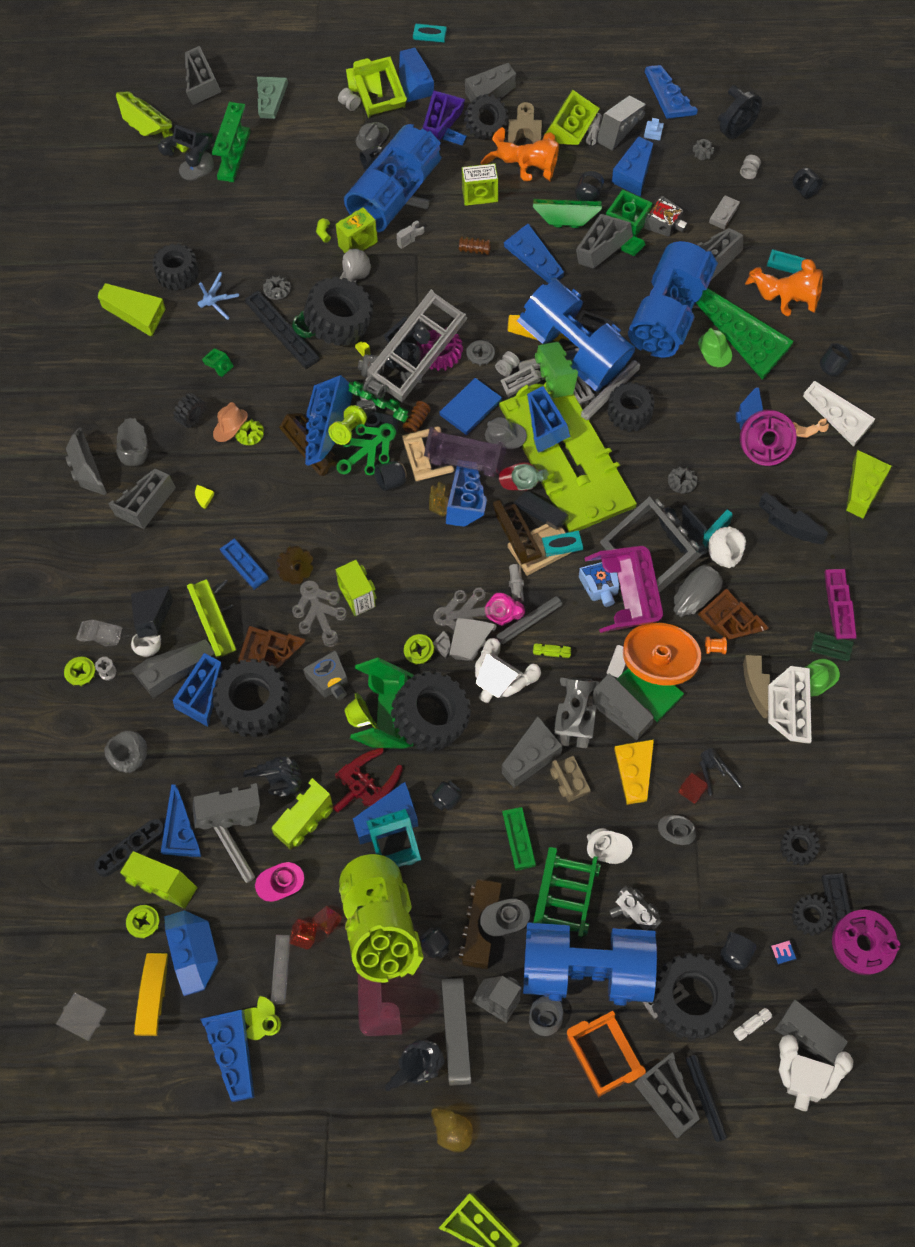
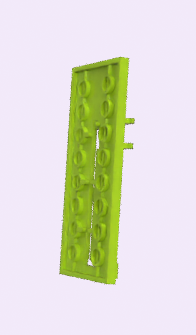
M546 383L544 385H525L517 392L515 397L499 403L505 418L509 422L518 424L525 429L527 437L521 447L530 463L538 470L546 469L549 476L545 481H541L554 507L568 514L569 519L564 523L568 532L580 531L636 508L637 503L617 470V467L620 466L619 462H612L609 453L612 452L611 448H604L589 420L581 417L583 409L574 394L552 398L551 393L548 392L569 429L570 437L563 440L566 448L569 450L577 466L581 464L586 475H581L578 478L558 443L539 453L537 451L527 394L542 386L547 391Z

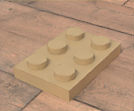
M547 524L531 531L542 553L541 558L521 565L511 544L508 543L509 550L527 576L572 553L546 557L542 538L565 533L562 527L555 530ZM520 537L524 543L528 540L527 537ZM526 550L527 555L536 553L535 550Z

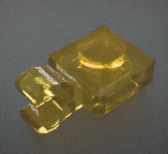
M438 482V487L431 486L429 510L445 516L447 515L448 498L444 496L445 485Z

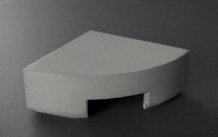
M443 631L433 644L434 650L447 658L450 653V640Z

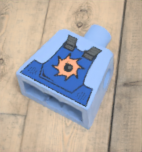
M602 562L580 568L579 579L591 600L602 599L605 607L613 605L615 603L613 596L617 595L619 590L617 573L605 571Z

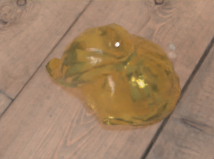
M433 1108L431 1116L436 1126L437 1143L453 1152H462L469 1148L473 1128L468 1119L450 1110Z

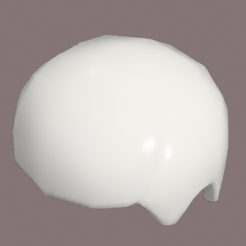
M136 634L132 637L131 647L140 656H153L160 649V635L138 638Z

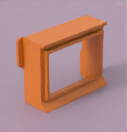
M614 1011L589 1024L587 1021H582L567 1030V1039L598 1097L624 1083H631L646 1073L645 1068L640 1065L618 1025ZM607 1024L632 1071L602 1087L577 1039Z

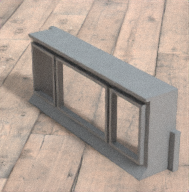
M431 289L367 370L368 377L366 380L369 377H374L378 383L387 385V392L403 402L467 320L466 314L443 300ZM432 303L455 318L446 330L423 315ZM418 320H421L440 333L441 337L415 368L396 355L394 351ZM389 357L412 373L401 388H398L378 374V371Z

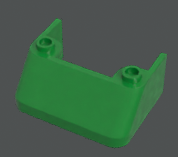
M375 658L355 665V669L369 675L368 685L370 689L379 694L377 726L380 730L369 728L365 731L351 734L350 738L372 748L412 747L413 743L409 745L406 742L407 739L404 736L401 738L398 734L400 730L394 727L393 722L395 718L391 717V711L394 709L392 708V702L396 698L395 695L414 675L381 658Z

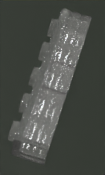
M276 935L271 1002L273 1004H286L290 948L289 935Z

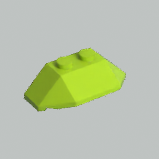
M131 92L116 93L122 118L131 127L137 129L141 135L158 134L172 127V122L150 104L133 96Z

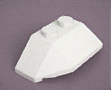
M790 666L768 685V723L790 741L811 743L810 669Z

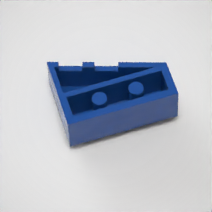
M638 137L614 167L612 183L641 197L652 156L653 143Z
M544 386L528 393L534 442L539 453L569 438L570 433L567 423Z
M405 782L353 818L360 845L372 841L366 821L406 809L412 828L418 827V819ZM403 827L378 835L377 839L405 831L406 828Z

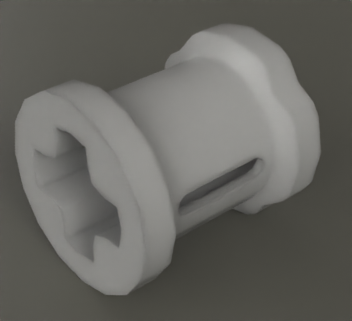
M108 657L99 658L95 663V667L103 680L113 679L117 671L112 660Z

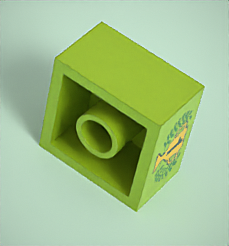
M364 207L336 224L338 246L344 253L350 249L364 251L378 242L376 220Z

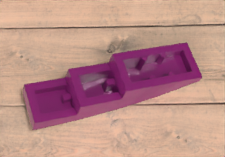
M845 569L826 570V589L836 639H856L853 602L850 601Z

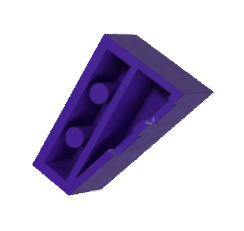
M433 91L422 129L427 132L431 131L440 141L447 129L461 115L465 99Z

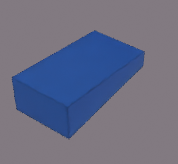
M448 128L443 140L463 145L467 136Z

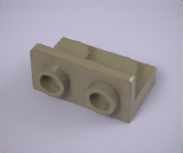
M574 756L558 763L556 760L552 761L550 772L553 779H557L560 784L558 788L562 797L566 796L568 802L590 793L591 790Z

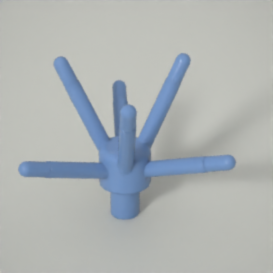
M219 272L209 293H207L202 282L199 283L204 296L198 302L200 308L212 305L222 316L229 320V316L215 303L220 300L239 297V294L215 295L222 284L219 282L222 272Z

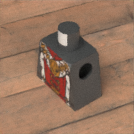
M661 196L645 217L644 229L665 236H671L675 229L684 233L688 223L682 221L683 210L664 196Z

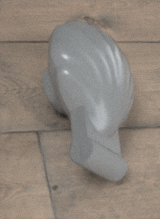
M350 249L344 254L342 261L343 273L340 279L347 278L350 282H356L369 275L371 264L369 257L364 251Z

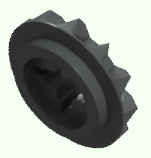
M272 275V278L266 279V283L263 284L264 294L274 300L286 297L291 290L290 282L287 281L286 277L282 278L280 275L278 277Z
M479 340L468 346L467 357L468 360L472 361V364L476 363L481 366V364L487 365L489 361H493L495 350L489 342ZM480 349H482L483 352L481 357H479Z
M679 466V468L673 469L669 474L668 484L675 492L689 493L697 485V476L694 470L691 471L688 467L681 468ZM685 475L686 478H685L684 482H682V484H680V483H681L680 478H682V476Z

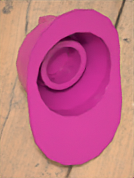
M291 862L281 863L266 869L256 879V892L260 898L270 902L294 894L303 885V871L298 865Z

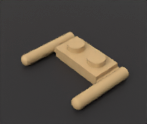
M440 427L402 435L415 481L454 471L452 465L431 470L422 438L440 434Z

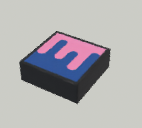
M790 939L769 946L776 967L797 961Z

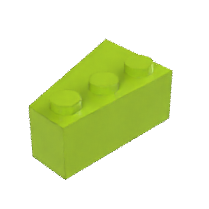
M857 450L853 461L846 511L861 518L865 517L887 478L891 465Z
M313 778L309 782L311 787L304 795L300 793L296 797L299 801L291 809L287 808L271 828L273 834L290 850L294 846L298 847L303 842L304 836L308 832H313L317 828L318 822L322 818H327L333 810L330 794Z

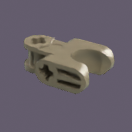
M528 102L521 103L518 106L517 119H509L508 142L516 144L520 138H529L533 143L541 140L542 120H534V106Z

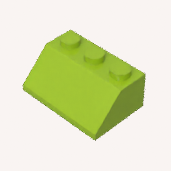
M572 90L546 133L551 132L554 134L556 142L559 144L578 145L600 108Z

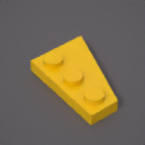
M654 740L619 745L614 748L627 805L647 801Z

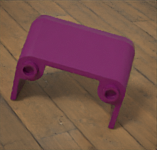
M636 546L605 550L585 557V562L602 560L605 571L618 574L625 607L624 610L616 612L614 616L615 624L599 629L600 633L653 623L662 618L663 610L651 554L646 547Z

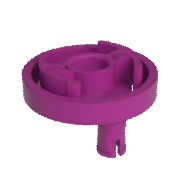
M762 410L754 413L745 421L740 432V444L745 455L753 462L765 466L776 465L788 458L795 447L797 438L796 429L792 421L786 415L776 410ZM769 431L774 432V442L770 445L764 444L762 441L763 435Z
M857 910L845 915L839 920L833 931L832 945L837 959L845 968L856 974L871 975L883 971L893 962L897 951L900 949L898 948L900 942L897 940L893 926L881 914L871 910ZM859 935H865L869 938L871 942L869 950L864 951L858 946L857 938Z

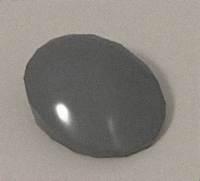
M666 815L658 823L660 834L674 844L687 845L696 838L694 824L685 817Z
M544 996L534 1001L529 1013V1024L535 1033L541 1036H549L558 1031L564 1016L561 1002L551 1001L549 997Z

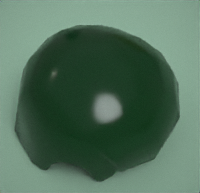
M302 311L293 320V330L303 338L313 337L316 334H312L309 326L307 327L303 316L304 311Z

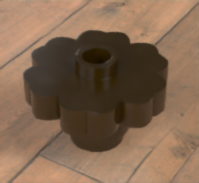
M290 546L287 548L286 553L282 552L279 554V558L276 561L279 567L276 572L283 581H288L292 585L300 584L303 582V577L308 578L313 570V566L310 564L313 561V557L306 549H302L299 546Z

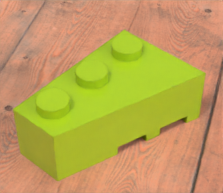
M134 851L120 872L126 877L125 881L134 887L138 885L144 891L154 893L160 898L168 900L184 909L198 888L181 871Z
M469 1193L439 1227V1229L475 1247H518L522 1243L474 1193Z

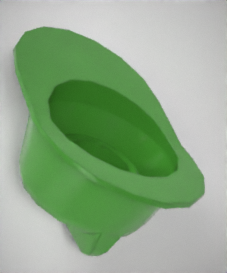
M710 328L706 334L701 336L698 345L707 363L717 368L728 365L732 359V352L725 335L719 330Z
M818 659L805 667L810 669V696H818L824 693L839 680V669L830 660Z

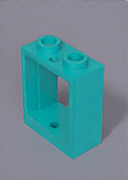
M406 809L366 821L376 854L382 855L377 840L378 835L405 827L411 848L385 857L394 861L398 867L412 865L416 861L421 860Z

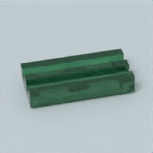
M815 632L810 651L849 661L854 642L836 639L834 636ZM816 644L825 646L829 649L816 646ZM836 649V650H839V651H843V652H846V654L840 653V652H837V651H833V650Z

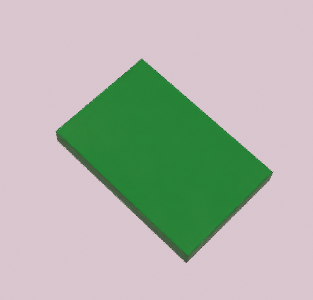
M629 668L616 679L644 708H647L652 713L656 722L684 695L675 685H657L647 682L636 676Z

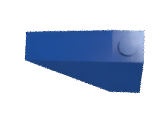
M416 48L400 51L399 80L407 98L406 103L432 96L434 81Z
M458 461L447 505L446 524L464 527L484 515L487 500L483 493V486L480 482L476 463Z

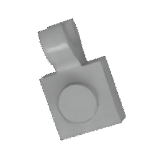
M419 221L413 222L412 227L409 226L397 233V245L401 249L414 242L416 236L424 233L423 226L418 228Z

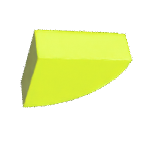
M359 342L355 345V348L362 356L370 355V346L366 342Z
M197 485L195 496L199 505L206 509L214 496V492Z

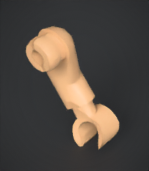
M821 419L817 425L802 427L792 422L796 429V435L808 438L818 433V431L826 432L829 424H826L827 419Z

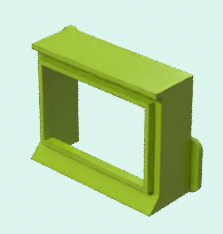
M391 57L370 61L367 58L354 62L353 79L368 118L381 112L400 107L405 108L407 98ZM385 70L395 98L372 105L362 76Z

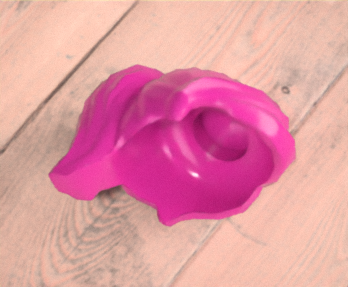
M504 593L494 594L485 606L486 616L501 626L511 622L514 618L517 620L521 619L525 613L524 605L521 602L515 601Z

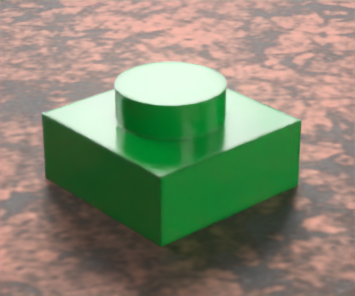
M633 236L621 246V250L635 256L645 246V242Z

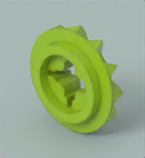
M251 419L243 423L235 436L243 445H254L263 438L264 429L259 421ZM251 428L253 432H250L249 436H247L246 431Z
M423 634L410 637L404 645L405 657L409 662L416 665L424 664L427 660H431V656L434 653L432 640ZM417 643L421 646V648H424L422 650L421 656L420 654H418V652H415L418 646Z
M76 657L66 664L64 676L73 686H82L85 683H90L92 677H95L96 669L90 659ZM83 668L85 673L78 676L75 671H80Z
M140 905L129 912L126 918V927L134 937L145 939V937L153 935L155 930L158 929L160 919L154 908L148 905ZM144 917H147L146 921L150 925L147 924L140 927V923L136 919L143 920Z

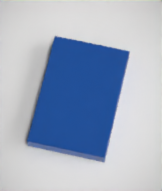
M474 378L440 411V416L467 435L502 401V397Z

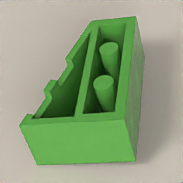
M559 342L538 345L537 353H535V361L540 365L541 376L545 378L547 391L551 393L552 398L573 395L578 371L571 368V360H566L564 357L566 352Z

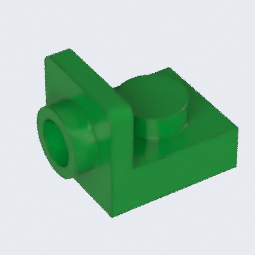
M215 348L202 358L204 364L214 368L220 377H223L233 368V364L227 354Z

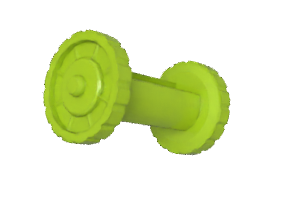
M356 405L347 407L344 411V420L342 422L336 421L329 427L328 433L330 438L337 444H347L352 438V429L356 428L359 424L365 425L367 416L364 410Z

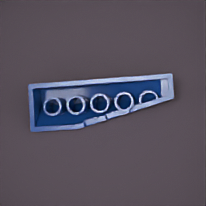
M341 375L313 387L307 410L309 422L306 423V428L309 430V434L306 435V441L308 442L306 447V465L322 461L335 444L329 436V427L336 421L342 422L344 420V411L350 406L353 393L348 391L349 382Z

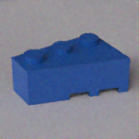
M204 653L173 699L176 710L207 727L214 705L213 688L216 687L215 682L217 678H221V662Z

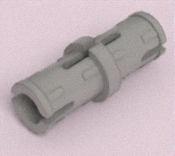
M599 113L587 130L586 143L589 145L591 140H593L592 145L596 144L602 115Z
M512 564L509 566V587L512 591V598L515 601L523 602L524 580H522L521 565Z

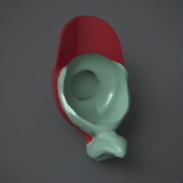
M518 463L503 469L499 474V482L503 488L508 490H529L538 481H545L549 473L546 469L538 470L530 463Z

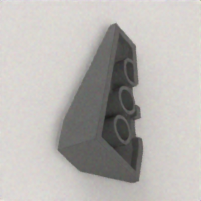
M205 639L148 658L131 671L154 699L190 674L204 653L211 657L216 655Z

